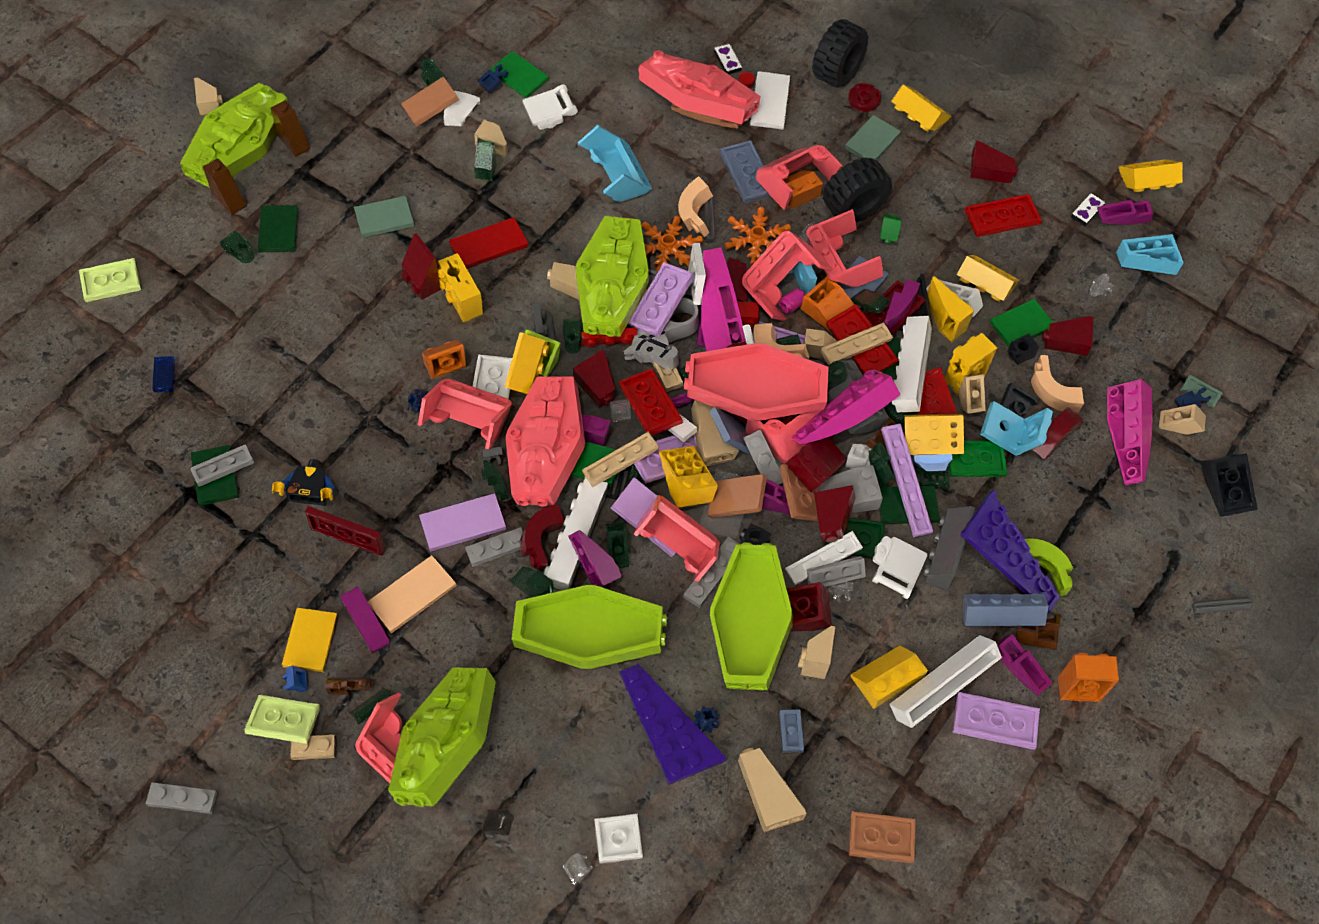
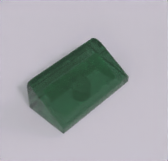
M385 688L381 689L351 711L350 715L356 723L361 724L369 718L376 704L391 696L390 691Z

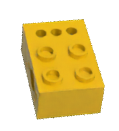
M458 253L439 260L438 276L440 278V288L442 290L445 289L448 302L454 305L461 320L466 322L483 315L481 293Z
M983 333L976 337L972 336L965 345H959L953 351V357L949 361L950 365L946 372L945 380L947 386L957 396H959V388L965 376L984 374L985 378L996 353L997 347Z
M963 414L904 415L905 440L910 455L964 454Z

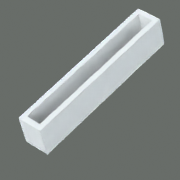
M929 316L907 317L906 325H903L904 338H901L902 350L898 354L899 366H896L897 380H894L901 395L892 401V405H895L897 413L920 412L932 332Z
M586 477L583 483L580 482L577 489L578 497L577 499L574 498L571 504V515H567L565 518V530L560 532L557 543L559 545L557 549L554 548L552 551L551 565H547L544 571L547 586L560 590L571 588L580 560L568 536L581 530L590 538L606 497L608 483L601 482L592 488Z
M979 635L890 703L896 720L910 728L914 727L1002 658L996 642Z

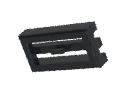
M633 465L620 471L615 493L611 494L613 485L612 487L608 486L606 498L617 500L624 471H628L624 485L625 489L630 483Z

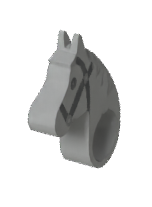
M682 298L672 316L677 313H689L693 317L680 323L669 320L659 337L638 329L637 335L633 338L632 345L624 351L626 355L625 360L636 359L640 363L655 362L664 369H675L679 365L678 351L669 343L692 335L697 331L700 322L698 306L694 305L692 300Z

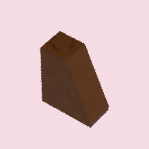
M284 100L270 107L277 135L292 154L297 157L310 150L296 113L288 102Z
M218 158L203 166L212 195L231 215L247 207L231 173Z

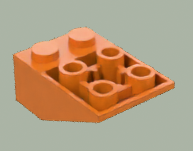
M826 276L803 297L801 310L832 333L825 325L826 322L855 304L840 285Z

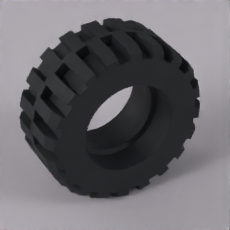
M846 19L835 21L822 36L823 38L815 51L812 65L815 77L835 88L844 87L856 75L864 60L869 43V36L864 28Z
M872 158L856 159L852 163L846 164L842 169L840 168L835 175L831 176L830 181L826 183L823 190V201L834 217L853 209L855 222H858L874 214L876 210L881 208L883 203H886L887 198L891 195L892 180L877 160Z

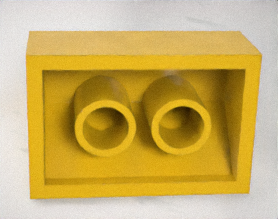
M906 85L901 86L891 101L895 104L894 108L902 113L905 111L910 120L920 122V127L926 131L937 130L951 117V115L914 88Z
M1164 159L1119 166V171L1126 187L1134 189V192L1144 191V188L1151 190L1160 189V186L1163 185L1165 187H1175L1177 183H1183L1182 162Z
M974 254L966 257L957 273L962 282L976 285L975 289H979L982 293L986 291L992 294L990 297L999 302L1006 300L1019 282V279Z
M519 333L505 388L528 394L535 379L543 372L544 364L542 361L549 351V345H547L548 342L546 340L525 333Z
M900 645L850 676L872 708L875 709L918 683L925 677L928 670L915 653Z

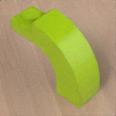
M1025 539L1030 547L1029 552L1033 558L1037 559L1040 566L1047 569L1052 575L1059 596L1067 595L1072 588V579L1068 575L1073 569L1068 557L1058 547L1040 539Z

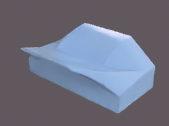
M952 454L910 455L912 463L918 468H923L925 471H945L952 460Z

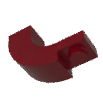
M1069 407L1052 420L1046 433V441L1032 450L1043 459L1050 457L1071 432L1081 427L1084 423L1083 419Z
M558 504L545 507L536 512L529 520L521 537L520 548L522 557L529 556L530 564L534 567L536 573L543 572L548 564L541 545V536L548 532L560 530L564 523Z

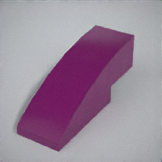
M1131 199L1097 207L1102 223L1130 225L1152 222L1153 211L1148 200L1133 203Z
M906 279L902 293L894 292L885 319V325L888 330L908 313L916 299L920 283Z
M358 586L340 596L344 607L372 654L390 644L382 626Z
M1013 634L1005 636L996 643L1002 657L1000 660L1034 694H1041L1052 684V681L1030 651H1024Z

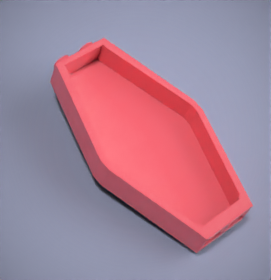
M655 51L652 57L639 66V80L681 109L738 124H743L758 111L761 96L715 65H707L667 55L662 51Z
M754 343L691 354L690 361H686L685 372H688L689 375L684 380V390H687V397L749 420L761 421L824 410L827 403L828 366L767 344Z
M537 377L507 430L506 446L511 495L516 504L521 506L538 505L542 507L555 505L584 450L585 436L579 391L574 377Z

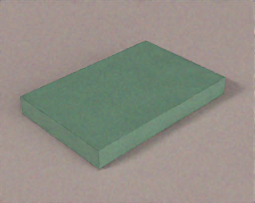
M873 115L846 143L844 149L860 159L872 158L878 160L900 136L901 131Z
M406 196L354 207L362 238L414 227Z

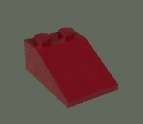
M416 233L412 237L401 264L403 271L401 276L406 283L409 282L412 292L415 295L418 294L421 300L440 291L436 258Z
M826 437L807 443L785 464L804 486L812 492L825 482L847 458L832 440Z
M821 582L787 589L793 614L791 631H816L832 626L829 590Z

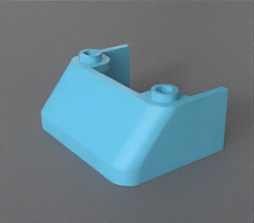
M597 125L578 142L580 146L590 151L591 159L595 163L602 164L612 183L603 190L604 194L612 197L615 201L623 202L645 195L652 190L631 147L624 139Z

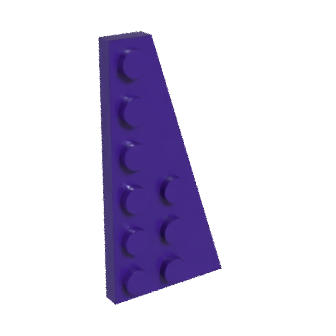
M992 490L983 500L960 535L1025 594H1044L1049 606L1048 612H1050L1060 596L1049 578L1042 573L1038 560L1034 559L1029 552L1030 547L1015 523L1010 521L1006 514V508L1004 505H1000L996 498L998 495Z
M639 664L620 671V677L669 785L727 761V758L703 732H700V729L694 725L691 719Z

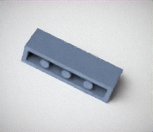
M1044 594L964 595L962 617L965 626H1046L1049 606Z

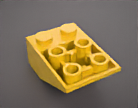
M934 276L927 292L930 311L938 331L949 341L953 342L967 331L974 310Z
M694 446L659 451L669 492L678 508L713 502L718 485Z

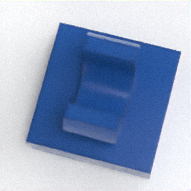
M295 666L286 668L287 674H284L282 677L287 680V685L283 686V689L299 692L308 690L307 671Z

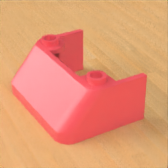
M815 145L797 149L759 168L756 173V180L780 207L786 210L793 190L783 180L790 173L813 163L830 181L831 176L835 175L840 168L842 169V165L824 146Z
M853 209L809 227L806 235L810 245L833 268L832 271L824 270L830 280L850 287H859L884 275L880 256L846 270L836 250L843 246L841 236L857 230Z
M790 231L782 232L742 278L743 286L771 318L785 321L787 318L776 307L782 298V292L777 285L793 267L801 261L807 266L815 264L818 268L832 271L833 269L816 249Z
M443 379L422 398L418 425L422 426L428 419L435 423H442L451 418L482 429L481 436L487 440L485 449L489 450L501 435L512 402L505 397L452 379Z
M821 410L801 413L786 425L777 419H771L765 424L761 421L747 419L746 433L749 435L761 429L773 457L780 463L785 464L807 444H799L793 441L791 437Z
M661 495L654 499L636 525L635 536H638V534L644 538L655 536L683 557L686 564L685 568L690 573H696V582L703 577L718 558L720 546L718 538Z
M399 692L376 704L356 742L358 754L389 783L401 737L399 732L402 728V720L394 711L401 697Z

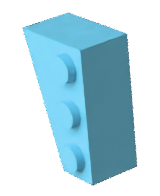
M1173 234L1122 240L1116 252L1121 267L1177 275L1184 263Z

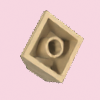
M830 626L810 639L806 648L802 647L798 661V667L801 668L800 675L825 679L831 662L835 626Z

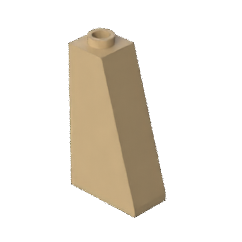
M554 262L552 269L548 270L547 279L550 280V287L579 300L576 266Z
M695 400L691 407L693 425L697 427V432L695 433L697 452L707 467L733 461L739 449L724 442L710 414V410L715 407Z
M760 748L743 750L742 754L739 755L738 762L763 832L804 820L806 816L805 809Z

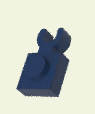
M501 64L496 66L494 72L489 70L477 80L489 94L502 84L500 79L506 78L509 74L507 70L500 72L503 69Z
M1201 388L1196 395L1193 391H1190L1175 398L1174 401L1178 408L1193 404L1201 408L1200 403H1207L1211 396L1207 398L1202 397L1201 393H1204L1207 389Z

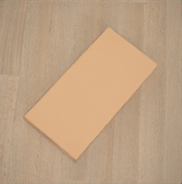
M431 555L367 602L374 614L392 634L455 588L456 583Z

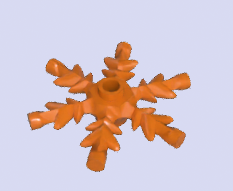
M763 207L758 208L757 216L753 215L756 222H752L755 225L752 229L749 228L748 223L745 225L742 219L737 221L733 216L728 219L729 223L735 225L732 227L733 229L740 230L739 233L746 232L747 236L745 238L739 236V239L730 238L732 242L724 243V247L726 250L732 247L738 250L742 244L745 247L746 243H750L753 246L748 249L751 252L747 255V257H751L750 266L761 256L759 252H763L759 247L765 245L767 250L774 242L768 240L769 236L776 238V235L779 236L782 232L791 230L789 224L779 227V224H777L773 229L770 226L769 230L765 231L763 227L766 223L764 222L768 217H763L765 212Z
M679 216L674 217L672 224L667 223L669 230L666 229V232L668 234L661 236L662 231L658 232L656 225L652 228L646 221L641 225L643 229L647 230L644 233L645 235L652 236L650 239L658 240L657 244L649 242L650 245L644 243L646 255L651 251L652 254L656 250L661 252L660 255L656 256L659 259L653 263L657 265L655 271H659L663 263L668 264L667 260L670 261L668 255L671 254L675 255V260L678 258L680 265L684 262L689 268L690 255L684 254L686 251H679L678 247L683 246L687 248L686 245L692 247L693 243H703L702 236L692 238V235H689L685 239L682 237L680 240H676L675 236L680 234L677 231L682 229V226H678L681 220Z

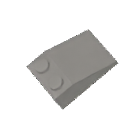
M873 465L852 468L830 476L818 487L819 491L853 485L856 498L851 513L878 510L883 499Z

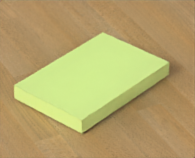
M135 258L79 270L85 302L141 290Z
M259 695L245 726V734L307 744L319 714L320 705Z

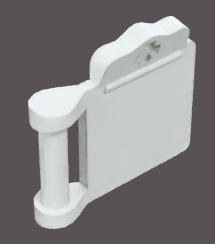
M565 84L559 85L553 90L523 99V104L534 126L537 125L540 130L553 128L563 122V116H573L578 112L576 106L572 104ZM556 95L562 96L567 108L562 109Z
M884 536L875 547L873 562L878 564L879 567L872 582L876 584L879 582L901 593L903 598L908 599L926 560L927 553L896 537L891 539ZM885 572L907 583V587H904L892 581L891 579L883 576L882 573Z

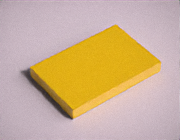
M297 608L282 666L287 668L295 666L308 671L324 673L338 617L337 613Z

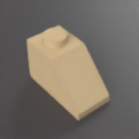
M194 78L196 102L200 115H206L223 104L222 95H218L215 87L199 78Z
M483 120L474 134L475 145L506 157L507 143L500 126Z
M806 329L803 344L806 345L809 357L824 359L820 352L821 348L838 341L826 331Z
M984 374L965 376L959 388L960 409L966 413L986 411Z
M1196 404L1164 410L1160 413L1159 427L1186 435L1205 431L1206 415Z

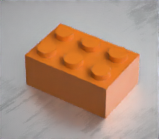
M1078 653L1074 655L1058 676L1060 700L1101 702L1119 681L1116 657L1109 656L1108 654L1092 656L1087 653Z

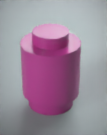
M795 288L783 296L781 301H779L781 310L784 313H792L801 307L805 293Z

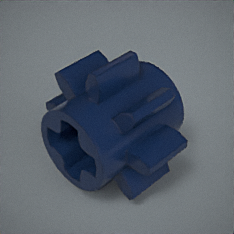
M415 389V393L409 395L408 405L412 407L411 411L420 413L422 398L428 391Z
M703 706L701 712L697 710L694 717L697 719H695L694 725L698 726L700 732L708 731V733H711L712 729L717 728L719 725L717 720L720 714H716L714 707L706 708Z

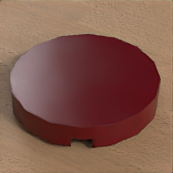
M858 83L850 89L848 101L856 110L869 112L877 109L882 96L880 91L875 89L872 84Z

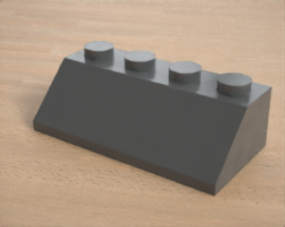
M840 360L828 367L827 396L830 398V401L848 388L851 382L863 377L853 360ZM883 407L869 418L848 428L850 434L877 432L889 419V416Z
M975 507L948 509L946 515H941L938 526H941V530L936 532L933 541L936 543V547L931 548L928 557L932 560L930 565H926L923 573L926 576L925 584L948 590L955 577L966 541L960 534L972 518Z

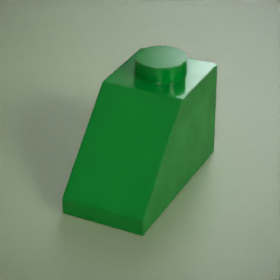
M883 214L879 234L882 242L893 243V241H897L901 225V218L899 216Z

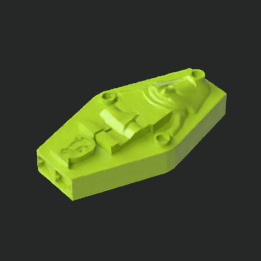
M258 83L209 112L201 122L180 162L184 175L210 188L203 166L218 158L228 168L231 175L234 176L263 158L277 134L270 107L284 100L287 101V97L282 93L272 90L267 85Z
M604 216L576 263L575 271L584 333L620 337L648 289L649 270L640 219Z
M747 542L736 544L710 607L711 623L727 689L768 691L792 629L793 614L776 545L769 543L753 545Z
M584 585L516 601L512 641L514 647L580 669H593L661 653V646H665L666 633H662L663 626H667V614H663L662 606L596 585Z
M453 667L406 722L402 729L388 789L397 804L403 806L416 805L419 807L435 806L483 746L496 684L487 668Z

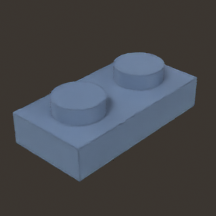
M780 710L779 722L782 753H802L804 745L800 710Z

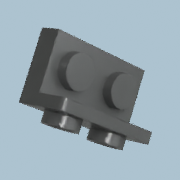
M533 302L532 315L535 333L555 340L551 312H544V309H540L539 302Z

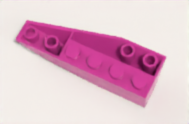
M722 248L703 251V263L706 277L701 300V330L706 351L727 348L729 345L744 342L746 339L735 291Z
M874 369L864 373L862 378L851 382L848 388L843 390L824 410L815 415L791 438L799 444H805L838 434L869 418L901 394L891 376Z
M1142 379L1107 388V422L1125 485L1144 482L1151 449L1152 388Z

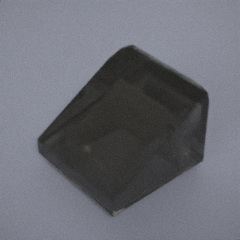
M488 809L483 831L509 836L513 815L506 810Z

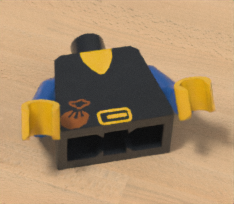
M310 459L308 467L298 466L295 472H292L282 482H274L272 484V493L279 492V495L283 496L285 492L289 502L325 506L326 498H330V501H333L335 487L331 478L326 475L325 470L320 468L321 462L317 459Z

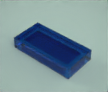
M174 356L154 357L152 387L154 393L173 391Z

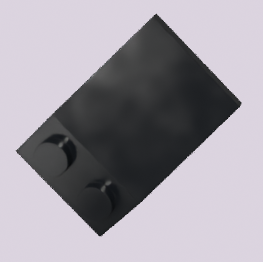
M1247 453L1201 461L1205 482L1220 517L1258 510Z

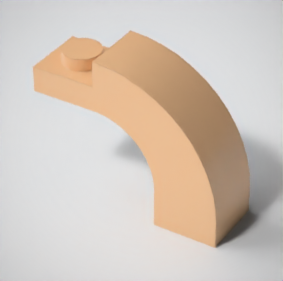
M699 176L684 189L679 200L678 210L689 232L693 229L696 233L700 232L705 237L710 232L705 223L698 217V211L713 195L708 185Z
M772 323L754 325L753 336L755 343L767 344L809 360V353L805 344H777V334Z
M1041 355L1038 362L1034 365L1035 373L1031 379L1035 393L1045 404L1056 410L1063 411L1069 407L1072 411L1079 413L1084 404L1082 387H1066L1057 383L1050 373L1048 355Z

